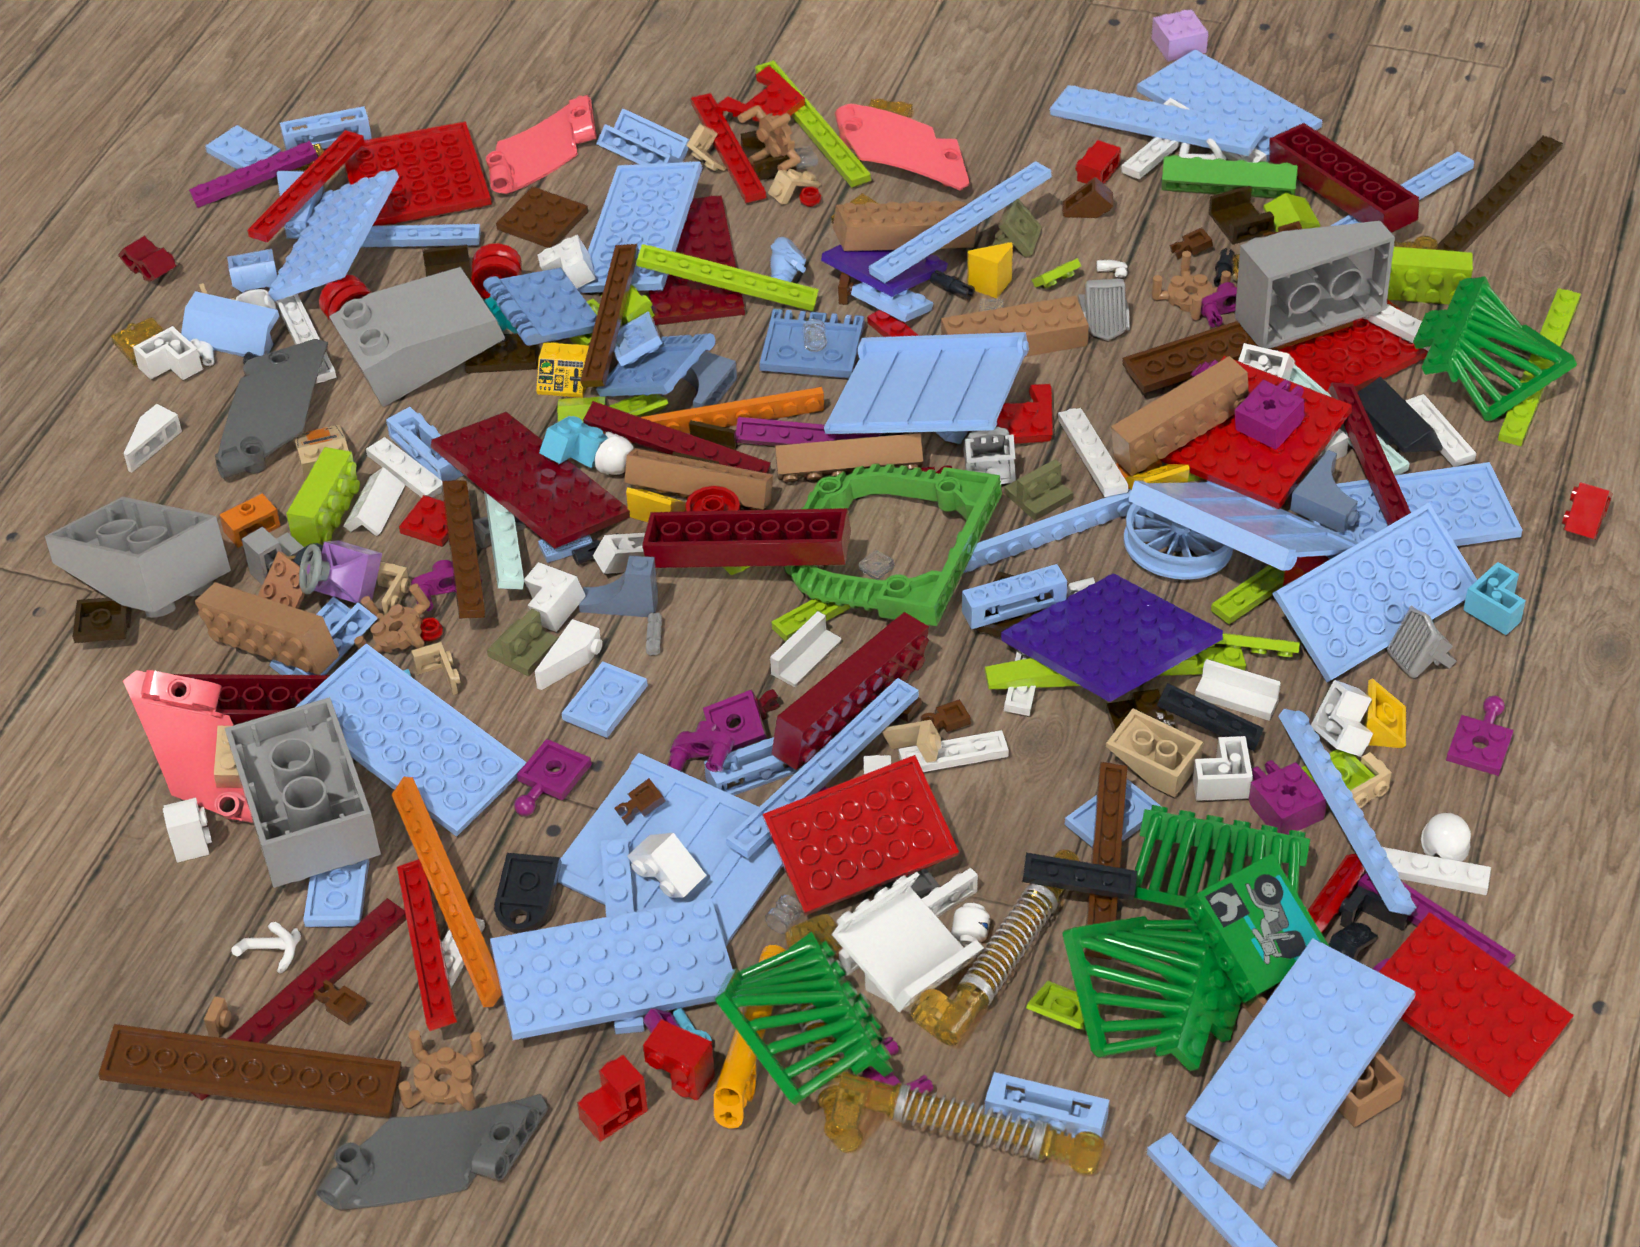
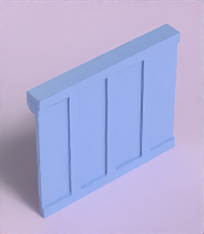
M1026 332L862 338L858 346L859 360L824 426L825 434L994 430L997 425V418L1024 356H1027L1029 351Z
M1208 480L1207 482L1146 483L1144 481H1135L1128 500L1282 571L1292 569L1297 557L1339 555L1358 544L1356 541L1283 509L1274 508Z
M638 753L631 762L629 769L561 857L562 864L557 883L605 905L600 840L628 838L630 854L649 835L674 833L706 876L685 897L671 898L660 889V882L656 877L638 875L632 869V862L630 861L634 912L712 898L725 946H727L778 874L783 864L771 837L748 859L726 845V838L759 808L758 806ZM650 778L666 801L645 817L641 812L637 813L635 818L626 825L621 817L626 815L628 811L623 812L619 816L614 808L623 802L630 801L628 793Z

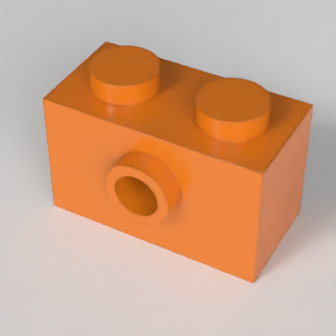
M263 493L219 514L223 532L237 548L243 546L242 538L261 527H264L268 532L281 527L277 509Z

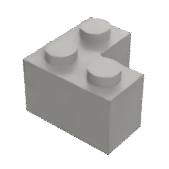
M264 527L242 538L250 574L262 585L278 551L283 552L287 556H296L304 548L288 532L276 539Z

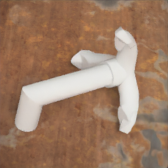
M1209 138L1206 140L1214 152L1211 155L1188 154L1190 144H1181L1179 152L1181 158L1201 157L1210 160L1221 158L1226 161V156L1222 154L1221 149L1213 139Z
M271 922L268 925L269 929L279 937L243 938L232 947L231 951L235 956H240L247 949L285 950L277 969L281 974L290 965L294 957L296 945L301 940V934L297 928L293 929L290 934L279 923Z

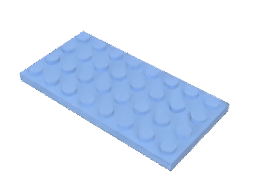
M1193 50L1137 84V92L1159 104H1164L1169 98H1172L1185 107L1199 112L1213 113L1218 116L1233 117L1238 120L1266 125V133L1255 147L1266 154V162L1269 161L1270 156L1269 138L1302 123H1306L1315 130L1322 127L1321 119L1197 50Z
M700 161L617 166L588 249L596 279L577 288L580 293L604 291L615 245L637 244L639 252L642 244L672 252L676 251L702 171ZM635 265L631 284L637 291L663 290L668 274Z
M395 169L388 172H379L376 176L369 179L367 177L362 178L355 184H346L335 191L329 190L321 196V201L314 208L313 215L307 221V228L300 233L301 236L293 245V250L286 257L285 264L278 271L277 278L271 284L268 293L274 301L345 277L399 178Z
M1490 462L1395 475L1411 513L1430 503L1456 546L1521 537L1522 528ZM1368 479L1336 484L1346 495L1358 501L1356 511L1359 513L1355 525L1349 526L1344 534L1309 519L1312 523L1358 543L1388 527ZM1326 555V556L1331 560L1332 558L1336 557L1337 555Z
M1427 503L1272 594L1326 682H1329L1386 648L1411 605L1417 610L1428 614L1431 619H1434L1466 600L1467 590L1477 581V578L1430 503Z
M368 644L361 647L296 706H302L330 697L351 757L394 790L403 776L413 777L430 817L456 837L517 778V773L527 763Z
M712 898L490 939V946L513 1040L646 1015L651 1008L667 1011L714 1002L727 974L733 971Z
M1312 938L1186 1115L1187 1122L1290 1179L1415 998V991Z

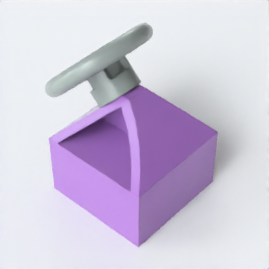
M337 540L324 542L321 554L320 548L316 544H311L306 548L300 564L299 584L301 591L304 594L318 591L354 603H361V599L365 596H369L372 600L382 553Z

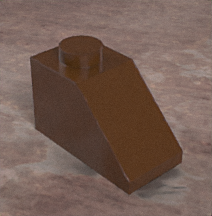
M1094 177L1063 201V216L1065 218H1098L1103 213L1109 212L1113 207V192Z

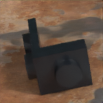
M1361 886L1357 887L1350 899L1346 897L1339 908V912L1342 913L1340 925L1343 927L1355 923L1362 912L1401 931L1407 925L1408 915L1389 911L1381 896Z
M1352 923L1334 933L1328 945L1334 950L1356 960L1359 951L1375 942L1378 935L1373 933L1371 928L1363 923Z

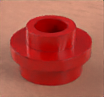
M805 187L799 199L802 204L812 207L821 202V194L815 187Z
M425 618L422 620L420 636L424 641H434L442 636L443 627L437 619Z

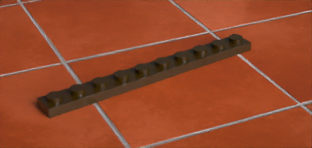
M1543 135L1435 246L1434 250L1464 252L1562 150L1563 143Z

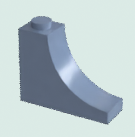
M707 351L700 355L699 360L688 369L687 374L682 378L694 386L698 392L693 400V408L716 405L737 379L736 361Z
M1328 450L1294 490L1290 511L1344 534L1349 526L1355 525L1359 513L1356 512L1358 501L1346 495L1336 485L1332 474L1335 471L1337 453Z
M629 556L626 571L619 579L604 586L583 587L586 597L579 604V611L583 613L648 617L651 612L656 613L658 590L655 558Z

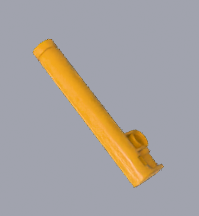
M768 945L762 950L759 962L786 950L781 946ZM774 1005L743 1007L742 1013L749 1021L768 1017L771 1015ZM766 1029L756 1031L762 1040ZM735 1030L714 1092V1118L718 1124L726 1128H737L742 1124L744 1107L748 1101L751 1102L753 1100L756 1087L757 1056L737 1030Z

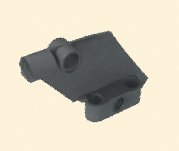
M312 339L252 358L244 364L243 371L246 376L242 377L239 381L226 420L219 451L215 454L216 466L223 479L243 473L244 471L254 474L262 472L266 467L265 457L303 434L312 394L328 342Z
M538 1094L471 1111L465 1110L413 1117H391L360 1146L349 1142L341 1145L336 1150L334 1159L337 1166L331 1168L316 1190V1194L323 1202L335 1209H353L399 1204L466 1190L477 1174L501 1180L506 1176L544 1117L548 1106L542 1095Z

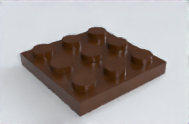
M532 186L496 222L497 230L546 248H551L557 245L588 213V206Z

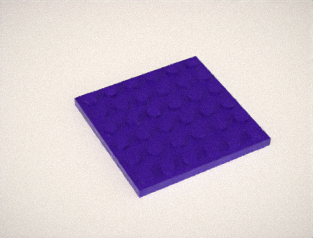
M1113 573L1070 595L1065 601L1053 604L1001 632V638L1004 643L1111 702L1223 639V630Z

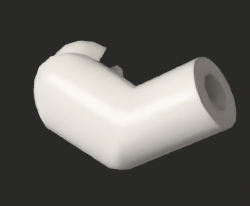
M1097 260V272L1115 271L1117 278L1127 276L1128 267L1126 263L1115 260Z
M192 339L190 342L198 349L199 356L203 359V364L205 366H212L215 362L213 347L207 342Z
M1094 578L1070 583L1067 587L1066 598L1094 584Z

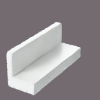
M384 467L375 472L365 484L344 527L352 532L363 525L375 536L379 535L405 487L404 483Z
M817 611L770 657L771 675L793 687H797L842 643L841 637L826 630V616Z
M1207 659L1204 662L1203 676L1195 691V696L1207 702L1270 721L1278 704L1281 683L1274 679Z

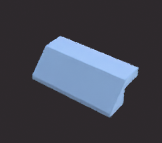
M622 108L614 128L605 124L596 144L638 164L679 163L684 161L689 149L686 145L690 139Z
M195 291L185 307L181 334L188 341L198 339L199 341L207 342L216 351L242 357L249 351L261 356L269 353L273 347L270 331L279 318V313L276 309Z
M333 596L316 614L323 617L340 655L320 675H326L355 644V638L362 636L377 621L378 618L360 603L349 609ZM272 660L269 665L280 675H317L293 666H287L276 660Z

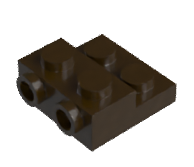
M109 597L77 600L72 635L74 643L126 639L127 628H130L131 607L121 605Z
M1159 689L1133 692L1131 700L1106 703V712L1113 733L1132 709L1175 728L1173 715H1167L1165 709L1157 706L1161 697Z

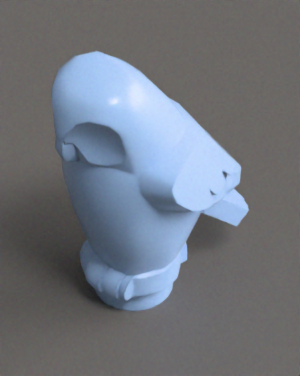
M778 237L771 245L770 277L792 282L798 270L802 273L806 271L804 267L806 258L790 239Z

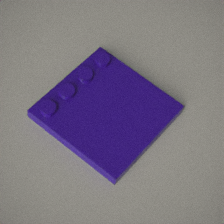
M838 245L823 252L821 257L822 262L891 297L930 279L935 270L945 272L948 264L938 256L930 254L884 283L870 274L869 266L894 250L844 251L842 246Z

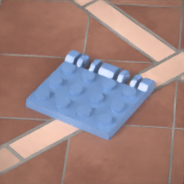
M562 268L503 279L495 276L487 278L483 283L484 288L491 294L492 298L497 299L498 307H500L508 321L511 322V325L515 328L517 327L516 330L519 336L528 346L593 333L597 315Z
M773 309L759 363L760 371L850 378L855 368L858 346L865 325V316L855 315L854 322L851 324L852 316L846 315L844 324L838 323L837 314L833 313L829 323L827 322V313L811 312L809 321H806V311H800L799 319L793 320L792 310H786L783 319V309Z
M710 333L696 334L694 337L691 335L661 337L663 344L659 345L657 350L652 353L643 354L633 364L621 366L618 363L607 376L605 386L597 387L596 390L600 397L668 394L674 389L675 384L687 374L688 369L699 360L700 355L704 351H710L715 345L714 335Z

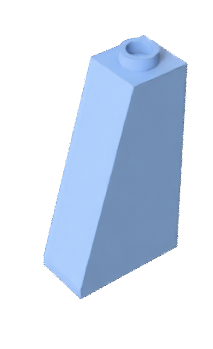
M278 171L277 178L280 196L304 172ZM323 186L284 225L287 238L299 239L300 233L307 228V221L313 215L314 208L321 200L324 191Z

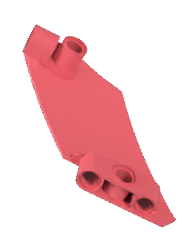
M585 95L571 99L568 105L539 124L517 135L498 141L496 150L486 156L491 189L497 193L508 194L524 188L557 170L577 156V144L597 139L591 98Z
M847 104L836 110L835 118L840 131L839 137L849 149L853 148L859 160L906 169L942 182L944 187H953L959 191L969 185L970 182L957 139L936 138L933 127L908 117L873 107Z
M136 670L123 680L171 795L182 800L196 798L198 806L218 813L228 820L235 819L253 823L243 788L216 787L214 766L218 726H234L229 715L215 712L221 685L152 670H146V672ZM179 686H186L187 691L185 695L176 697V689ZM228 800H234L235 808L231 812H224V803Z

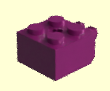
M1286 379L1278 386L1263 380L1235 409L1236 430L1277 449L1300 425L1304 418V399L1301 398L1304 389L1296 386L1291 392H1288L1291 383Z
M1270 760L1265 764V770L1268 775L1258 766L1252 768L1254 781L1250 785L1249 802L1253 810L1267 826L1278 827L1277 833L1288 835L1289 830L1299 831L1324 819L1327 801L1321 790L1297 762L1280 769L1274 761Z

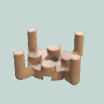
M754 106L738 115V120L741 123L754 116H757L760 120L759 130L756 133L758 139L764 142L766 147L749 157V162L752 165L753 161L763 160L770 155L773 157L788 155L790 158L778 165V170L787 171L801 162L800 156L794 150V140L791 141L790 139L792 131L788 125L790 121L789 114L773 116V113L766 115L760 106Z
M1184 251L1181 261V276L1172 277L1168 290L1161 291L1162 277L1155 275L1153 277L1152 298L1154 300H1168L1172 306L1174 304L1180 306V310L1190 312L1191 318L1196 321L1200 319L1202 299L1216 293L1218 287L1213 288L1211 283L1207 281V277L1203 274L1195 276L1190 274L1191 252ZM1229 271L1222 272L1221 284L1230 282L1231 273Z
M415 583L409 587L410 592L418 602L414 608L402 607V605L397 604L392 606L389 612L384 615L369 596L361 599L362 605L378 618L371 627V633L376 643L372 648L381 654L383 651L391 653L393 652L392 649L400 648L403 650L411 645L416 648L424 647V641L420 636L422 632L420 625L421 623L423 624L420 615L429 608L430 601L418 584ZM358 636L354 640L359 649L368 644L363 636Z
M411 1030L409 1032V1040L412 1053L420 1063L413 1070L416 1090L412 1093L410 1083L407 1081L401 1082L398 1086L403 1106L409 1109L424 1100L434 1105L435 1102H444L445 1105L459 1102L468 1111L475 1109L476 1104L471 1086L473 1079L471 1066L482 1059L485 1054L481 1034L473 1032L470 1035L472 1051L466 1056L453 1051L449 1047H443L438 1052L429 1055L423 1048L420 1032L418 1030ZM442 1074H449L451 1076L445 1082L436 1080Z

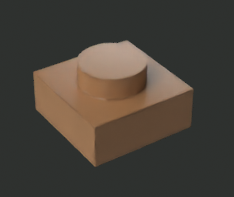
M214 996L204 1022L208 1035L220 1038L224 1027L227 1028L230 1024L231 1012L228 1010L225 998Z

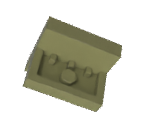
M1019 198L1005 207L992 246L1012 242L1013 246L1015 245L1026 258L1032 255L1042 226Z
M1056 459L1004 487V494L1034 521L1073 500V492L1061 483L1062 464Z
M531 609L522 619L518 618L487 649L488 657L529 677L558 640V637L542 630L540 612Z

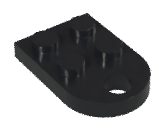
M517 853L506 854L494 903L495 915L504 929L518 934L534 931L546 922L551 911L562 861L560 857ZM519 914L527 915L524 922L520 924L513 923L515 916Z

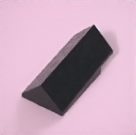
M1379 377L1357 392L1374 430L1386 445L1396 444L1403 453L1442 450L1443 446L1435 430L1382 377Z

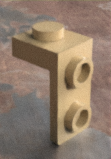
M699 124L686 146L693 150L692 155L701 161L704 159L706 161L705 165L710 169L716 171L718 168L725 171L726 167L707 153L718 133Z
M792 169L788 171L778 170L768 193L781 204H788L796 185L819 188L821 184L815 179V175L807 171L799 173Z
M380 562L377 576L378 586L389 588L382 599L385 615L392 606L401 603L402 597L409 591L411 580L408 578L407 567Z
M441 642L411 650L417 675L442 668L452 694H458L456 684L460 683L459 674L456 668H451L453 666L450 651L445 652Z
M931 720L886 727L882 731L883 736L892 749L916 745L926 763L937 760L938 750L941 749V737Z
M1370 752L1362 756L1361 763L1375 777L1351 790L1353 799L1359 808L1364 807L1368 801L1375 797L1383 796L1390 787L1392 772Z

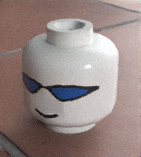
M965 903L963 907L956 909L954 913L951 932L956 939L960 940L959 943L963 946H968L976 939L979 943L984 942L988 936L990 916L982 905Z

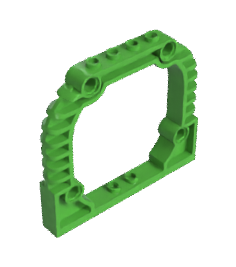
M877 463L872 464L867 469H864V466L856 467L847 476L845 472H842L836 477L828 476L819 480L814 490L809 493L805 506L801 509H848L855 498L871 494H890L936 501L941 510H957L966 519L967 522L962 532H958L954 548L949 550L948 560L942 572L931 570L909 579L904 575L896 574L888 577L886 580H875L832 573L819 569L816 565L784 566L785 572L791 575L798 590L803 594H807L810 599H819L824 604L835 602L837 606L848 604L854 609L860 606L864 607L866 611L878 609L879 617L896 619L903 612H906L926 625L937 626L1001 498L1000 475L946 467L943 468L941 474H937L932 469L923 472L921 468L917 467L909 470L907 466L903 465L899 468H895L894 464L880 467V464Z

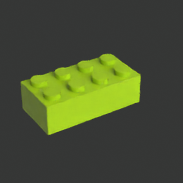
M1394 247L1387 299L1449 305L1459 281L1472 277L1473 253Z
M324 447L286 514L291 536L303 547L313 543L324 545V542L331 541L332 534L335 528L339 527L344 512L349 509L354 494L358 493L360 482L357 480L356 463L353 460L351 451Z

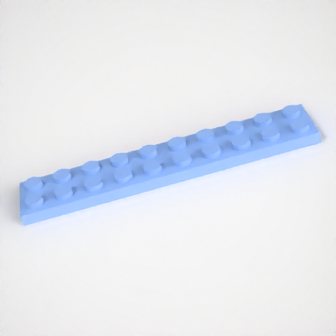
M1070 85L1066 87L1050 107V115L1207 148L1210 147L1206 140L1210 138L1216 142L1221 151L1245 156L1251 154L1266 133V125L1256 122H1248L1233 117L1228 118L1213 113L1208 114L1193 109H1184L1173 105H1164L1153 101L1149 102L1134 97L1129 98L1114 93L1109 94Z

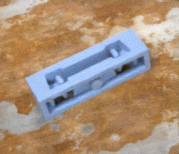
M364 106L280 123L286 150L296 147L301 143L311 141L315 151H320L328 148L345 130L363 135L364 140L372 139L368 116ZM355 115V119H344V121H341V118ZM301 125H306V126H307V128H305V129H304V127H302V128L299 129V130H294V131H293V129H292V127H297V126H301Z
M408 407L386 419L389 437L411 458L440 480L452 481L464 475L431 448V439L441 435L433 425L430 426L420 413L417 414L411 407Z
M1055 564L963 590L962 613L970 628L974 629L1048 608L1053 604L1066 600L1067 580L1059 566ZM1049 592L1052 598L1037 602L1034 598L1035 596H1040L1042 600L1044 599V593ZM996 607L998 614L984 617L987 609L993 614Z
M773 737L730 752L720 772H712L705 765V777L709 785L729 794L737 795L793 775L803 766L798 770L792 767L784 769V762L772 755ZM743 778V784L727 789V783L733 781L738 783L739 779Z
M994 1072L985 1099L984 1117L986 1118L989 1109L992 1107L993 1121H995L1000 1110L1003 1111L1002 1123L1005 1122L1008 1113L1011 1112V1124H1015L1017 1116L1021 1115L1020 1127L1023 1128L1027 1118L1030 1117V1130L1034 1128L1036 1121L1040 1120L1041 1122H1047L1045 1132L1052 1136H1063L1078 1140L1084 1144L1100 1146L1108 1118L1109 1100ZM1006 1085L1025 1089V1093L1006 1089ZM1076 1101L1092 1106L1088 1109L1080 1107V1105H1072V1102Z

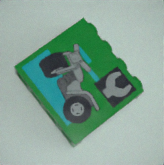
M1273 854L1196 893L1184 902L1189 916L1197 924L1203 934L1204 941L1211 947L1220 967L1226 972L1235 992L1244 1003L1281 982L1312 938L1329 946Z

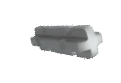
M651 612L648 615L646 653L650 656L660 653L662 615L658 612Z

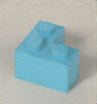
M568 416L547 428L539 453L559 464L571 457L592 468L595 466V456L599 447L608 437L601 429L584 424L578 417Z
M1497 562L1468 588L1464 611L1507 635L1521 622L1526 600L1515 594L1519 574Z

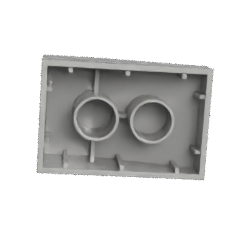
M1381 221L1282 231L1264 238L1251 239L1247 243L1240 245L1235 309L1236 320L1259 347L1270 349L1386 310L1395 237Z
M461 267L373 292L361 299L350 300L342 306L341 310L329 316L349 354L382 407L387 406L505 339L497 320Z
M121 497L45 536L53 564L119 604L144 610L146 616L152 618L165 616L176 609L174 601L185 595H202L214 584L213 580L231 571L216 516L127 497Z
M330 697L225 728L273 888L291 882L302 881L307 877L346 865H354L362 860L381 855L371 811Z

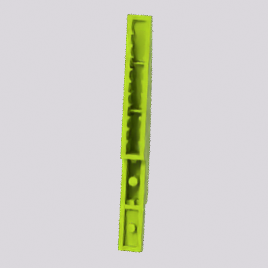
M1232 647L1206 648L1158 676L1203 674L1204 662L1207 659L1244 671L1246 663L1241 647L1238 650ZM1033 658L986 666L984 669L988 689H1008L1009 687L1017 688L1027 686V688H1030V686H1036V688L1080 686Z

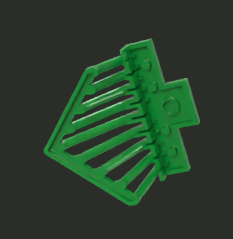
M1486 276L1465 278L1459 281L1448 308L1425 313L1413 340L1416 349L1430 347L1421 367L1424 374L1447 371L1452 383L1457 382L1459 378L1480 411L1484 421L1496 419L1577 366V362L1572 354L1528 325H1521L1491 289ZM1486 338H1494L1552 361L1554 365L1548 369L1541 370L1535 364ZM1479 348H1484L1531 373L1534 378L1528 382L1521 383L1519 379L1483 353ZM1470 358L1478 360L1512 386L1514 391L1508 395L1501 396ZM1464 368L1469 371L1492 398L1494 404L1489 407L1487 406Z
M1152 805L1151 810L1144 809L1140 836L1145 837L1135 867L1137 878L1134 898L1186 908L1184 902L1198 893L1209 849L1215 850L1207 888L1220 881L1226 852L1234 853L1230 875L1243 869L1245 855L1252 857L1251 864L1273 854L1280 867L1281 862L1288 863V880L1298 894L1300 865L1306 866L1311 839L1305 838L1306 832L1289 830L1288 835L1277 833L1278 827L1261 825V830L1253 829L1250 822L1234 820L1233 825L1223 823L1224 818L1206 815V820L1195 818V812L1179 810L1178 815L1167 813V807ZM1156 839L1162 840L1149 888H1141ZM1173 843H1180L1167 893L1161 892L1160 887ZM1191 846H1196L1198 848L1186 895L1181 896L1178 895L1190 848Z
M1145 916L1074 927L1062 932L1091 1052L1098 1058L1156 1047L1155 1054L1158 1057L1172 1053L1191 1071L1199 1069L1210 1032L1220 1042L1230 1040L1242 999L1235 992L1232 982L1227 978L1226 972L1220 967L1217 957L1211 947L1204 941L1203 934L1193 919L1148 920ZM1088 948L1161 974L1169 983L1099 965H1091L1085 959L1083 949ZM1095 976L1158 992L1166 1000L1098 993L1093 989L1090 977ZM1103 1004L1159 1011L1166 1018L1105 1021L1100 1017L1097 1005ZM1159 1030L1161 1034L1109 1044H1107L1104 1034L1107 1032Z
M813 932L807 934L784 952L743 970L735 968L727 974L715 997L719 1007L788 1100L794 1105L850 1067L855 1075H858L870 1065L883 1077L894 1071L888 1061L891 1058L889 1051L882 1043L879 1044V1042L884 1040L879 1031L882 1025L873 1013L870 1014L868 1010L871 1007L870 1002L863 993H857L849 980H845L844 976L847 972L838 960L835 961L833 956L836 954V951L828 940L823 942ZM791 1004H813L817 1008L756 1018L751 1021L739 1009V1007ZM822 1020L827 1024L774 1041L768 1045L763 1042L756 1032L757 1030ZM829 1036L837 1040L787 1068L782 1067L774 1057V1054ZM840 1052L845 1056L800 1088H797L791 1078Z

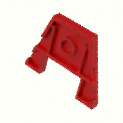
M767 66L756 74V81L767 86V88L755 95L746 104L727 96L716 104V112L719 114H724V111L731 112L734 117H738V115L752 107L760 106L766 115L773 113V116H781L787 113L791 116L805 105V98L771 66ZM757 116L753 117V121L760 122Z
M1051 384L1031 385L1028 392L1033 402L1005 403L997 418L996 427L1005 428L1009 431V435L1013 434L1014 444L1050 442L1053 435Z

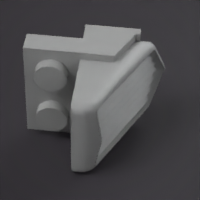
M1104 279L1087 281L1085 283V294L1078 295V302L1089 324L1088 332L1102 340L1110 341L1123 334L1125 330H1130L1129 308L1125 296L1124 280Z
M995 427L994 430L970 432L964 442L965 470L1000 475L1001 484L1016 481L1014 435H1009L1007 429Z
M1411 605L1387 647L1388 654L1413 679L1417 678L1432 662L1436 665L1442 663L1449 669L1457 662L1448 652L1453 645L1434 626L1431 617Z

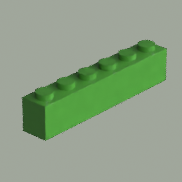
M1177 155L1164 156L1161 190L1220 194L1250 185L1252 187L1251 197L1277 198L1285 193L1295 195L1297 165L1289 163L1270 164L1265 161L1258 163L1245 160L1225 161L1221 158L1214 160L1201 157L1181 158Z

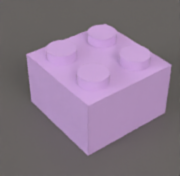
M1192 9L1183 10L1173 14L1154 17L1152 40L1166 60L1173 61L1182 58L1193 50L1203 54L1206 53L1208 31Z

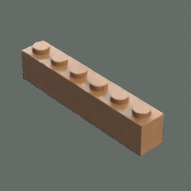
M921 433L775 446L777 478L783 479V482H794L798 480V477H807L808 480L821 479L822 475L836 477L842 472L852 473L856 467L864 466V469H867L872 464L877 463L880 464V467L894 464L895 468H899L903 465L907 466L909 470L915 467H922L923 464Z
M634 448L627 454L624 483L632 484L635 488H655V491L660 493L676 492L681 497H689L694 491L702 487L721 486L732 490L738 496L740 505L748 506L750 510H764L771 502L773 475Z

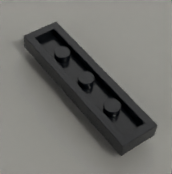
M1169 683L1166 684L1157 704L1158 707L1222 737L1246 736L1247 748L1252 751L1258 745L1264 729Z
M1026 852L1022 882L1133 901L1137 871Z

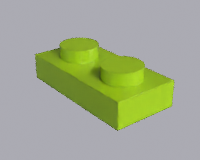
M1077 258L1031 280L1035 288L1044 285V288H1048L1056 284V279L1062 277L1064 280L1075 275L1074 270L1081 267V264Z

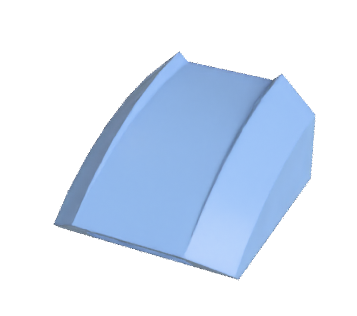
M272 249L227 257L232 286L242 293L246 290L257 288H271L272 282L277 278Z

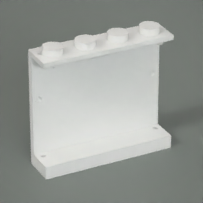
M918 872L908 878L905 875L900 877L892 885L891 889L883 888L874 896V900L871 902L869 899L864 900L857 906L854 913L850 911L844 913L837 920L838 927L832 933L833 937L899 1013L971 964L984 949L977 939L964 948L913 891L911 886L919 877Z

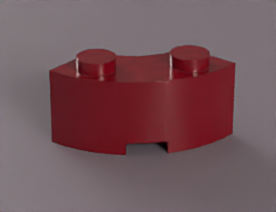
M146 236L124 247L118 254L119 258L134 274L141 273L146 281H153L177 266L170 252H167L164 247H156Z

